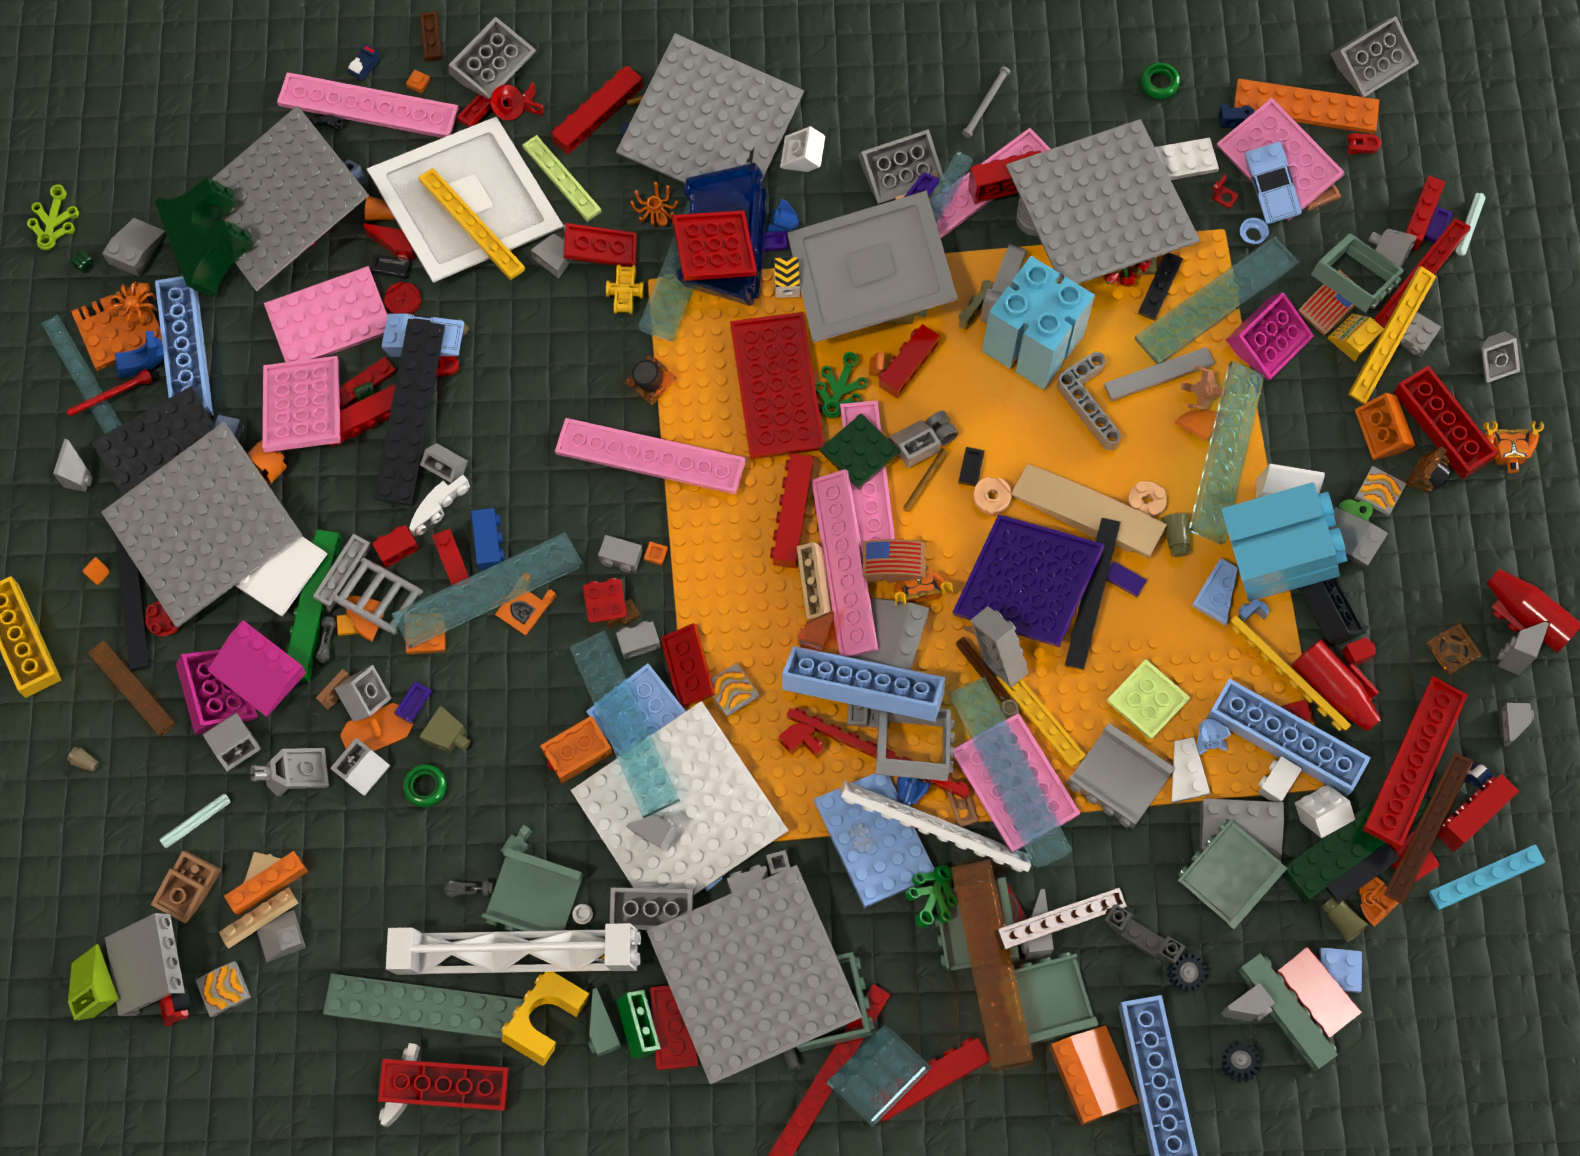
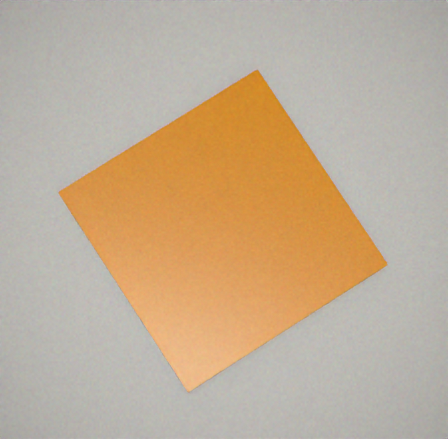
M1225 230L1196 231L1200 239L1199 243L1170 252L1183 258L1155 321L1138 314L1155 275H1137V278L1134 280L1135 284L1132 286L1118 285L1115 282L1113 285L1107 284L1103 280V276L1078 284L1095 294L1085 334L1066 360L1064 359L1063 365L1045 390L1016 373L1018 360L1009 369L982 352L987 323L980 321L982 308L965 330L959 327L960 319L958 317L961 311L967 309L973 295L977 296L981 291L982 282L990 280L994 284L1007 248L945 253L958 300L927 309L925 318L916 316L912 324L882 322L815 343L812 340L801 289L800 297L776 298L775 268L759 269L756 276L683 281V276L648 280L655 364L657 362L660 364L658 367L663 375V381L660 387L657 388L661 439L746 458L736 495L668 479L664 480L677 630L692 623L697 625L711 679L737 663L759 694L758 698L728 717L721 711L712 696L702 700V702L789 830L773 842L830 837L813 800L841 788L843 780L853 783L876 773L875 758L816 731L812 738L816 737L823 744V754L819 758H816L804 745L791 755L778 741V736L788 727L798 724L787 719L786 714L789 708L794 710L796 707L806 712L805 715L809 717L817 716L823 719V723L829 726L835 724L842 728L841 731L844 733H855L864 742L870 740L877 744L878 728L848 725V703L782 690V673L793 646L839 655L834 617L833 621L816 625L807 620L799 560L797 559L795 569L774 566L773 559L770 558L771 547H775L776 541H773L774 530H778L779 523H776L777 512H781L782 506L779 505L780 494L784 495L785 488H782L783 477H787L788 471H785L786 459L790 460L791 454L750 459L730 321L803 312L815 384L818 382L825 383L826 392L831 399L834 393L827 380L821 376V369L824 366L831 367L832 374L838 384L844 368L843 356L847 352H854L858 357V363L856 367L851 369L845 386L857 381L860 377H864L867 379V387L864 390L856 389L841 396L839 402L850 398L854 393H858L861 396V402L878 401L881 432L887 439L889 436L920 420L925 423L931 415L939 411L947 413L951 420L950 423H953L959 432L953 441L940 446V450L943 448L948 453L909 512L904 511L903 507L938 453L909 468H906L898 455L886 466L895 539L925 542V566L928 565L931 570H935L946 582H951L953 587V593L946 591V596H943L941 591L940 599L917 603V605L929 608V613L912 671L945 677V693L940 708L951 709V719H954L953 730L950 729V732H954V740L950 746L954 748L1007 720L1000 713L1002 702L956 646V642L964 637L984 662L976 636L963 630L964 626H972L970 620L954 616L953 610L998 514L989 516L976 507L973 499L974 486L958 483L966 447L985 451L978 482L986 477L1001 478L1010 486L1011 493L1027 464L1078 483L1127 506L1131 489L1140 481L1153 482L1165 490L1167 502L1164 511L1159 516L1153 518L1162 522L1161 518L1166 515L1187 513L1190 554L1183 557H1172L1165 529L1149 559L1134 551L1130 553L1115 545L1111 564L1115 561L1147 581L1136 598L1106 580L1084 670L1065 666L1080 603L1060 647L1017 636L1020 640L1019 645L1024 652L1023 658L1027 662L1026 667L1028 670V674L1022 680L1085 755L1088 754L1103 733L1104 728L1110 723L1173 766L1174 742L1194 737L1197 745L1198 726L1203 720L1209 719L1207 716L1229 679L1279 707L1305 700L1302 696L1304 693L1299 688L1295 690L1288 683L1289 679L1285 675L1280 676L1273 669L1275 665L1271 661L1267 663L1259 655L1261 652L1256 647L1252 649L1245 642L1247 638L1242 634L1237 635L1231 629L1233 626L1231 620L1240 614L1238 610L1245 603L1248 605L1251 603L1248 601L1239 568H1237L1226 625L1192 607L1193 602L1220 558L1238 567L1221 509L1256 499V478L1268 466L1250 365L1237 356L1226 341L1242 324ZM1043 245L1020 247L1027 250L1021 268L1029 257L1032 256L1053 269ZM1164 255L1156 257L1157 270ZM1135 265L1127 267L1128 270H1132L1137 274ZM1120 269L1116 273L1119 275L1124 269ZM923 324L940 335L939 345L900 396L896 398L879 387L878 377L880 373L876 376L869 375L870 358L877 352L884 353L883 370H887L894 355L898 356L903 343H908L911 339L910 335L915 328L918 329ZM1207 347L1214 365L1204 369L1214 371L1216 384L1219 388L1225 389L1224 395L1214 399L1208 409L1220 412L1228 418L1206 442L1192 431L1189 434L1175 423V420L1186 412L1203 410L1189 408L1188 404L1197 405L1198 397L1194 392L1180 389L1181 382L1196 385L1201 380L1202 371L1190 373L1112 402L1106 392L1104 383ZM1094 352H1100L1105 356V364L1102 372L1083 384V386L1121 434L1118 447L1112 451L1103 448L1057 389L1060 374ZM848 360L847 363L852 364L853 361ZM1092 362L1094 365H1100L1098 362ZM825 370L823 373L829 374L830 372ZM1078 371V372H1077V373L1080 374V375H1084V374H1085V373L1082 372V371ZM1062 381L1064 384H1070L1068 381ZM859 382V383H858V384L861 385V386H862V385H865L864 382ZM822 386L817 387L818 390L824 389ZM817 394L818 403L824 405L821 396ZM1073 395L1077 399L1081 398L1079 395ZM858 398L852 399L855 402L859 401ZM830 408L829 411L834 412L835 409ZM1085 409L1086 412L1092 413V410ZM819 412L824 444L843 429L841 413L836 418H828ZM1096 423L1098 427H1104L1103 424ZM1112 437L1107 438L1109 441H1115ZM820 450L794 453L813 456L811 480L839 471ZM810 480L800 545L815 542L822 547L812 481ZM992 492L988 493V498L996 499L997 494L995 492L993 494ZM1012 496L1008 508L999 513V515L1096 541V538ZM1149 497L1142 498V501L1145 500V504L1152 502ZM886 580L867 582L870 602H872L873 598L895 601L894 588L896 582L888 583ZM1286 591L1258 599L1267 605L1270 613L1263 620L1255 612L1244 623L1303 678L1291 666L1302 654L1291 592ZM1145 659L1190 697L1189 701L1151 741L1106 702ZM699 702L684 708V710L688 711ZM1019 708V715L1079 812L1102 811V807L1097 804H1091L1086 800V796L1080 792L1075 793L1067 784L1069 777L1074 774L1083 759L1070 769ZM1305 720L1306 722L1315 726L1314 722H1311L1310 720ZM889 722L886 748L894 751L895 756L899 758L905 756L917 762L942 764L943 727ZM1230 731L1231 735L1224 739L1228 748L1226 751L1218 747L1208 749L1199 755L1210 794L1172 804L1200 802L1203 799L1262 796L1258 793L1261 788L1258 784L1264 775L1266 777L1269 776L1271 771L1268 768L1274 759L1278 761L1280 758ZM950 758V761H953V772L949 773V780L954 783L960 781L968 785L967 788L970 789L969 797L978 823L992 821L955 759ZM1301 771L1287 793L1316 791L1325 786V784ZM1173 772L1149 806L1171 804ZM889 776L898 793L897 779L899 776ZM931 784L928 792L917 801L916 805H911L912 808L958 825L946 791ZM954 795L957 799H963L959 796ZM966 808L964 810L957 809L961 819L967 817L968 810Z

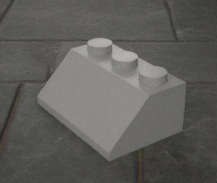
M1540 623L1520 631L1516 636H1512L1510 641L1506 642L1504 648L1500 649L1497 655V659H1499L1497 666L1520 675L1537 658L1549 623Z

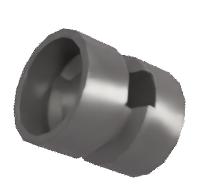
M939 411L925 421L935 432L941 442V446L950 443L959 434L954 424L950 423L951 420L945 411Z

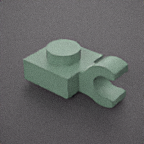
M523 825L517 837L511 834L501 852L504 854L507 847L525 853L529 847L525 841L532 832L530 828Z

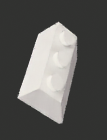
M1269 464L1256 478V498L1314 482L1317 494H1319L1325 473Z

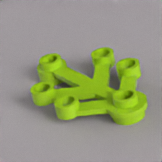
M54 185L50 189L53 202L49 217L41 203L35 202L31 206L34 214L38 215L46 225L45 232H43L37 219L31 218L27 221L30 230L34 231L38 236L37 245L42 250L52 249L58 238L75 232V227L71 222L64 223L62 228L53 232L56 226L67 219H75L79 216V211L75 206L69 207L67 211L57 216L61 201L67 195L62 185Z

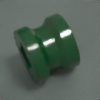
M79 250L75 257L69 259L72 265L81 273L85 271L88 265L93 264L91 258L82 250Z

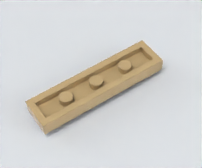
M288 887L231 925H228L219 933L229 949L297 905L298 901Z

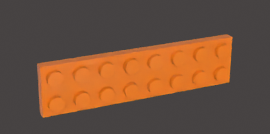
M1245 79L1237 80L1234 108L1250 106L1256 111L1273 98L1298 123L1371 134L1376 132L1379 110L1378 99Z

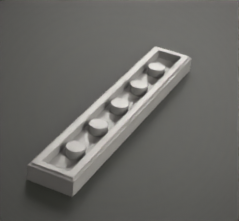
M1205 347L1106 382L1104 387L1112 402L1199 371L1194 369L1195 366H1202V368L1213 366L1214 361L1208 348Z

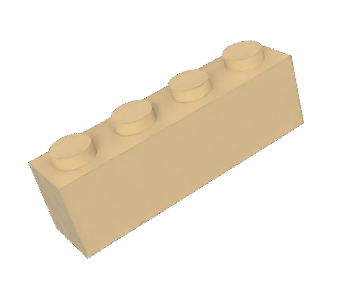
M815 542L797 546L807 620L815 625L833 621L823 549Z

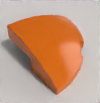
M1209 409L1192 410L1181 415L1175 420V423L1189 434L1192 431L1206 442L1228 417L1220 412Z
M349 595L347 600L356 605L361 597ZM369 599L363 609L373 614L381 602ZM346 609L347 617L350 618L351 616L355 623L353 628L362 637L372 642L379 626Z
M1378 877L1363 886L1359 892L1362 902L1361 909L1373 927L1381 922L1399 904V902L1384 896L1387 887Z

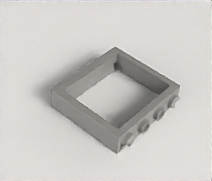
M940 708L935 722L879 710L875 774L948 781L949 773L953 772V761H950V758L953 759L954 747L950 746L954 740V732H950V729L953 730L954 719H951V709ZM887 719L888 722L943 727L942 764L886 759Z

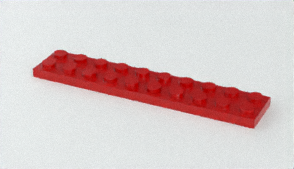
M1434 676L1430 678L1363 827L1364 831L1397 849L1402 847L1468 694Z

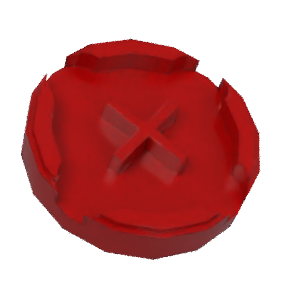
M398 282L387 289L384 303L391 314H414L421 305V295L418 288L413 284Z

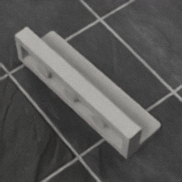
M353 533L313 595V599L325 605L327 611L330 612L336 604L333 601L334 597L340 595L360 566L361 558H365L368 554L370 542Z

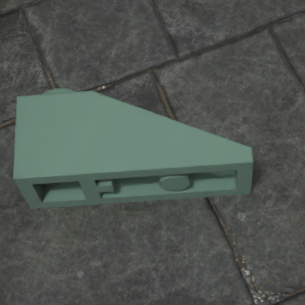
M595 988L592 993L589 1034L591 1041L588 1044L592 1054L597 1053L598 1057H601L621 1048V1045L597 988Z

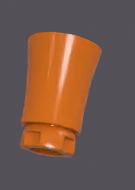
M371 196L366 198L365 221L396 220L384 199Z

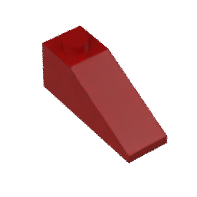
M364 223L366 235L399 259L415 261L416 253L402 230Z
M447 529L432 535L454 592L456 593L473 586L451 530Z

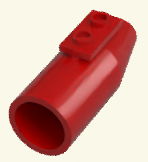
M1501 569L1486 583L1498 598L1497 602L1491 607L1494 610L1492 614L1499 620L1505 619L1509 623L1507 626L1515 633L1543 622L1549 623L1543 643L1555 653H1558L1580 629L1579 620L1533 584Z
M1321 639L1310 646L1291 664L1303 679L1340 715L1363 730H1370L1381 720L1371 701L1379 691L1353 663L1346 667Z

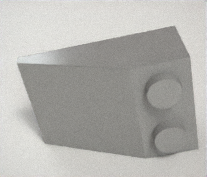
M133 218L111 238L102 254L109 265L140 277L164 238L166 231Z
M1335 507L1333 515L1336 526L1328 529L1340 528L1346 549V557L1366 569L1388 533L1366 520Z
M1045 889L1040 890L1030 918L1048 912ZM1052 934L1020 944L1021 954H1025L1026 960L1050 957L1054 950Z

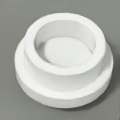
M580 904L574 908L572 915L576 923L583 925L591 921L593 912L588 905Z

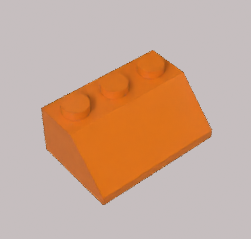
M1384 393L1355 409L1373 460L1398 455L1415 446L1396 395Z

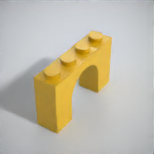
M545 972L538 976L534 989L528 990L522 1006L518 1005L512 1014L513 1019L510 1022L507 1021L501 1029L502 1042L542 1066L545 1065L554 1052L556 1042L538 1032L531 1025L529 1020L531 1012L541 1005L553 1004L578 1017L589 998L588 992L554 972Z

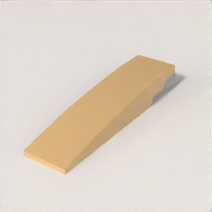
M1027 464L1011 493L1012 497L1094 538H1097L1101 518L1119 521L1121 524L1115 545L1130 553L1134 551L1148 559L1167 525L1110 497L1030 464Z

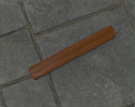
M964 637L960 638L956 642V646L997 698L1001 702L1007 700L1010 696L1007 690Z

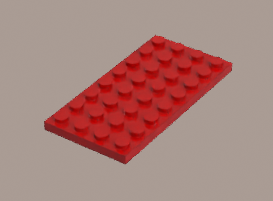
M803 312L730 321L750 459L820 450L825 444Z

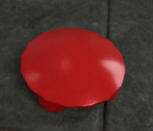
M159 601L146 608L145 623L148 630L154 635L160 637L170 636L180 628L174 625Z

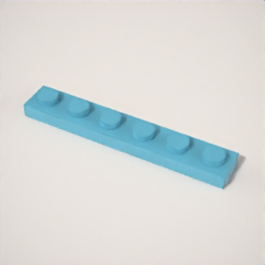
M1535 844L1433 889L1428 894L1437 911L1540 866L1545 863V860Z

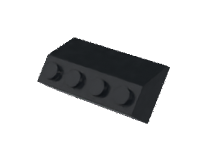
M1337 577L1298 588L1303 593L1306 605L1312 610L1315 622L1321 627L1324 633L1323 636L1330 645H1339L1366 633Z

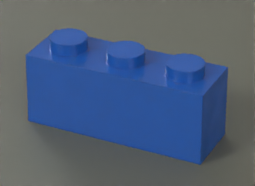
M494 508L471 511L476 561L479 570L502 568L501 561H504L505 557L504 551L500 549L499 544L503 543L502 533L498 532V525H501L500 515L496 514Z

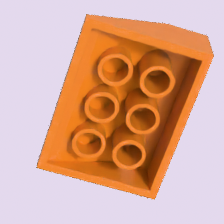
M1106 1025L1065 1038L1050 1045V1052L1081 1126L1138 1104L1136 1095Z

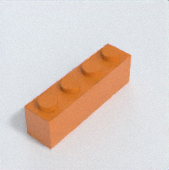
M293 851L224 895L233 912L241 916L308 873V870L299 856Z

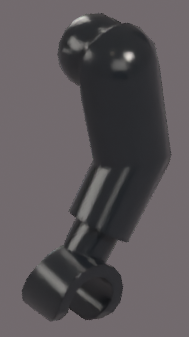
M333 115L319 116L315 119L307 116L313 122L314 127L315 125H328L340 130L345 125L342 118Z

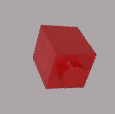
M1368 637L1347 644L1342 652L1349 665L1353 663L1357 666L1372 660L1376 655V648L1374 643L1370 642Z

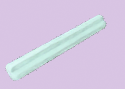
M1476 193L1465 221L1466 224L1471 226L1470 231L1455 249L1459 256H1464L1468 249L1485 201L1483 193Z
M226 794L219 796L160 838L161 844L165 848L171 846L230 804L229 797Z

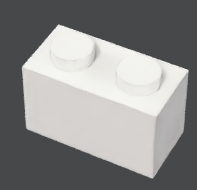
M1281 756L1278 761L1274 759L1268 768L1271 771L1269 776L1266 777L1264 775L1258 784L1261 787L1258 793L1271 802H1282L1302 770Z

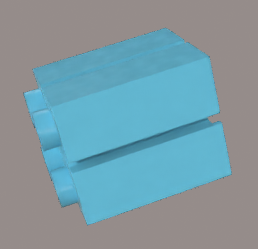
M1030 256L1012 280L1011 287L1008 286L989 311L982 352L1009 369L1018 360L1016 373L1045 390L1063 365L1064 359L1066 360L1084 336L1095 294L1067 277L1058 284L1060 273Z
M1314 482L1221 509L1249 602L1255 598L1261 599L1339 577L1338 564L1347 562L1346 549L1340 528L1328 529L1336 526L1329 493L1327 491L1317 494Z

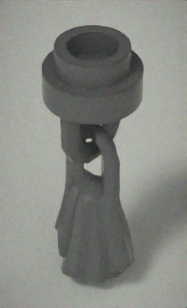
M324 617L321 620L320 626L323 628L322 640L316 654V659L323 664L330 661V637L337 625L333 617Z
M450 880L444 886V892L450 898L464 894H474L477 890H483V896L493 894V882H489V880H483L482 886ZM472 886L470 891H466V887Z

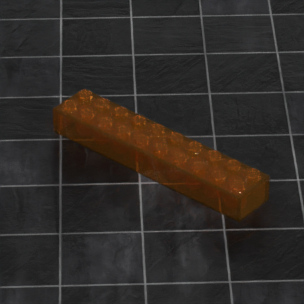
M991 860L951 867L993 1072L1034 1064L1010 948L1001 951L994 934L995 930L1003 928L1005 925Z

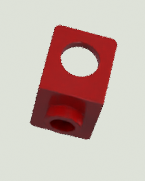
M531 82L528 91L526 90L523 94L524 110L544 116L543 105L532 102L536 89L535 84Z
M1224 175L1221 181H1217L1212 189L1215 191L1212 200L1230 209L1239 195L1224 187L1227 178ZM1229 194L1232 200L1225 202L1222 200V195Z
M1307 700L1281 706V708L1304 721L1310 720L1315 722L1312 704Z

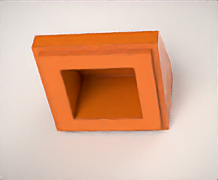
M95 557L82 572L92 582L99 585L110 573V570Z

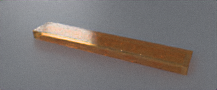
M104 640L88 652L160 737L176 725Z

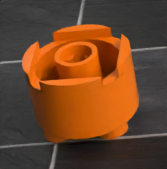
M263 440L258 442L247 453L269 485L286 469V465L283 462L285 457L279 451L264 452Z

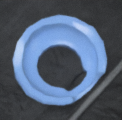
M1249 218L1241 224L1240 236L1248 244H1259L1269 235L1268 226L1261 219ZM1252 228L1258 230L1261 239L1258 241L1250 240L1246 235L1247 230Z

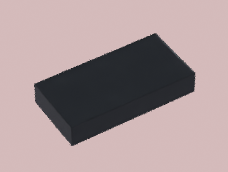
M375 254L370 271L374 274L407 279L411 262L410 260Z
M966 447L958 483L976 487L984 450Z

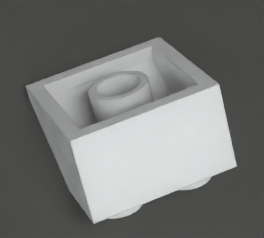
M811 126L785 136L780 167L782 169L804 172L819 168L825 136Z

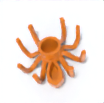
M654 182L656 196L647 198V202L642 201L638 191L635 190L639 203L647 205L642 209H638L633 201L630 202L632 208L638 213L647 209L643 218L639 217L640 222L643 223L648 214L651 213L652 227L655 226L654 214H656L657 224L660 227H666L668 223L667 217L672 219L674 212H671L670 215L663 207L675 209L678 204L677 201H675L673 206L662 203L669 199V186H666L665 199H660L658 183Z
M136 281L131 285V296H129L126 292L127 287L122 284L121 291L126 299L117 294L110 297L111 305H113L110 308L111 316H115L114 309L116 307H123V311L126 310V313H128L126 316L128 328L132 327L130 323L132 313L138 314L140 324L144 326L145 322L142 318L141 308L148 306L155 311L158 308L151 303H141L148 296L157 299V296L150 292L151 287L149 284H138ZM114 298H118L124 303L114 304Z

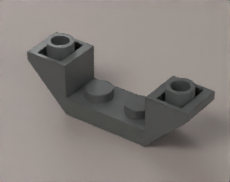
M1116 904L1113 905L1104 922L1120 938L1155 959L1176 964L1186 946L1169 936L1166 939L1160 937L1132 920L1130 912Z

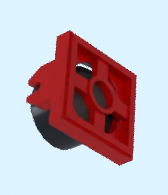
M183 981L185 993L171 994L159 1000L165 1027L172 1026L173 1022L188 1018L191 1006L185 981Z

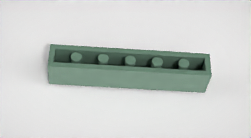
M1260 953L1243 965L1238 972L1251 989L1260 983L1275 1002L1271 1006L1273 1011L1270 1014L1315 1072L1338 1055L1336 1053L1337 1049L1330 1040L1327 1041L1323 1036L1322 1028L1317 1023L1314 1024L1310 1019L1309 1011L1304 1006L1301 1007L1297 1002L1296 994L1292 990L1287 989L1284 985L1283 977L1279 973L1274 972L1271 968L1270 960L1266 956L1263 957Z

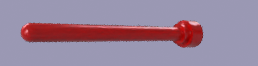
M144 369L136 375V378L69 408L66 414L68 416L75 415L139 384L148 385L153 382L151 375L147 369Z

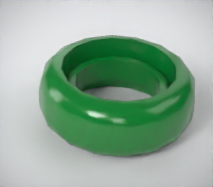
M1153 63L1145 68L1141 76L1143 91L1154 99L1164 100L1170 98L1176 93L1180 85L1178 71L1167 63ZM1155 74H1164L1169 78L1170 85L1166 88H1157L1152 85L1150 78Z
M421 764L413 767L406 774L403 781L405 797L411 804L417 807L428 808L434 806L442 800L446 793L447 783L445 776L439 768L432 765ZM424 775L433 777L436 781V788L433 793L428 796H419L414 792V783L419 777Z

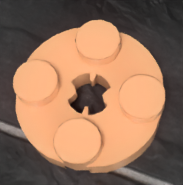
M986 477L980 480L975 487L973 494L974 503L980 511L989 516L1002 513L1010 504L1011 488L1001 478ZM992 492L993 494L995 492L997 494L996 499L988 498V493Z
M1140 481L1129 493L1128 506L1152 518L1159 516L1166 506V492L1162 487L1153 482ZM1149 497L1152 502L1145 504V500L1142 501V498Z

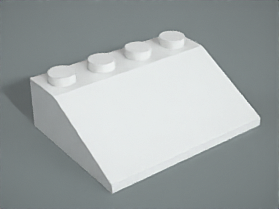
M301 536L235 586L283 617L327 553Z

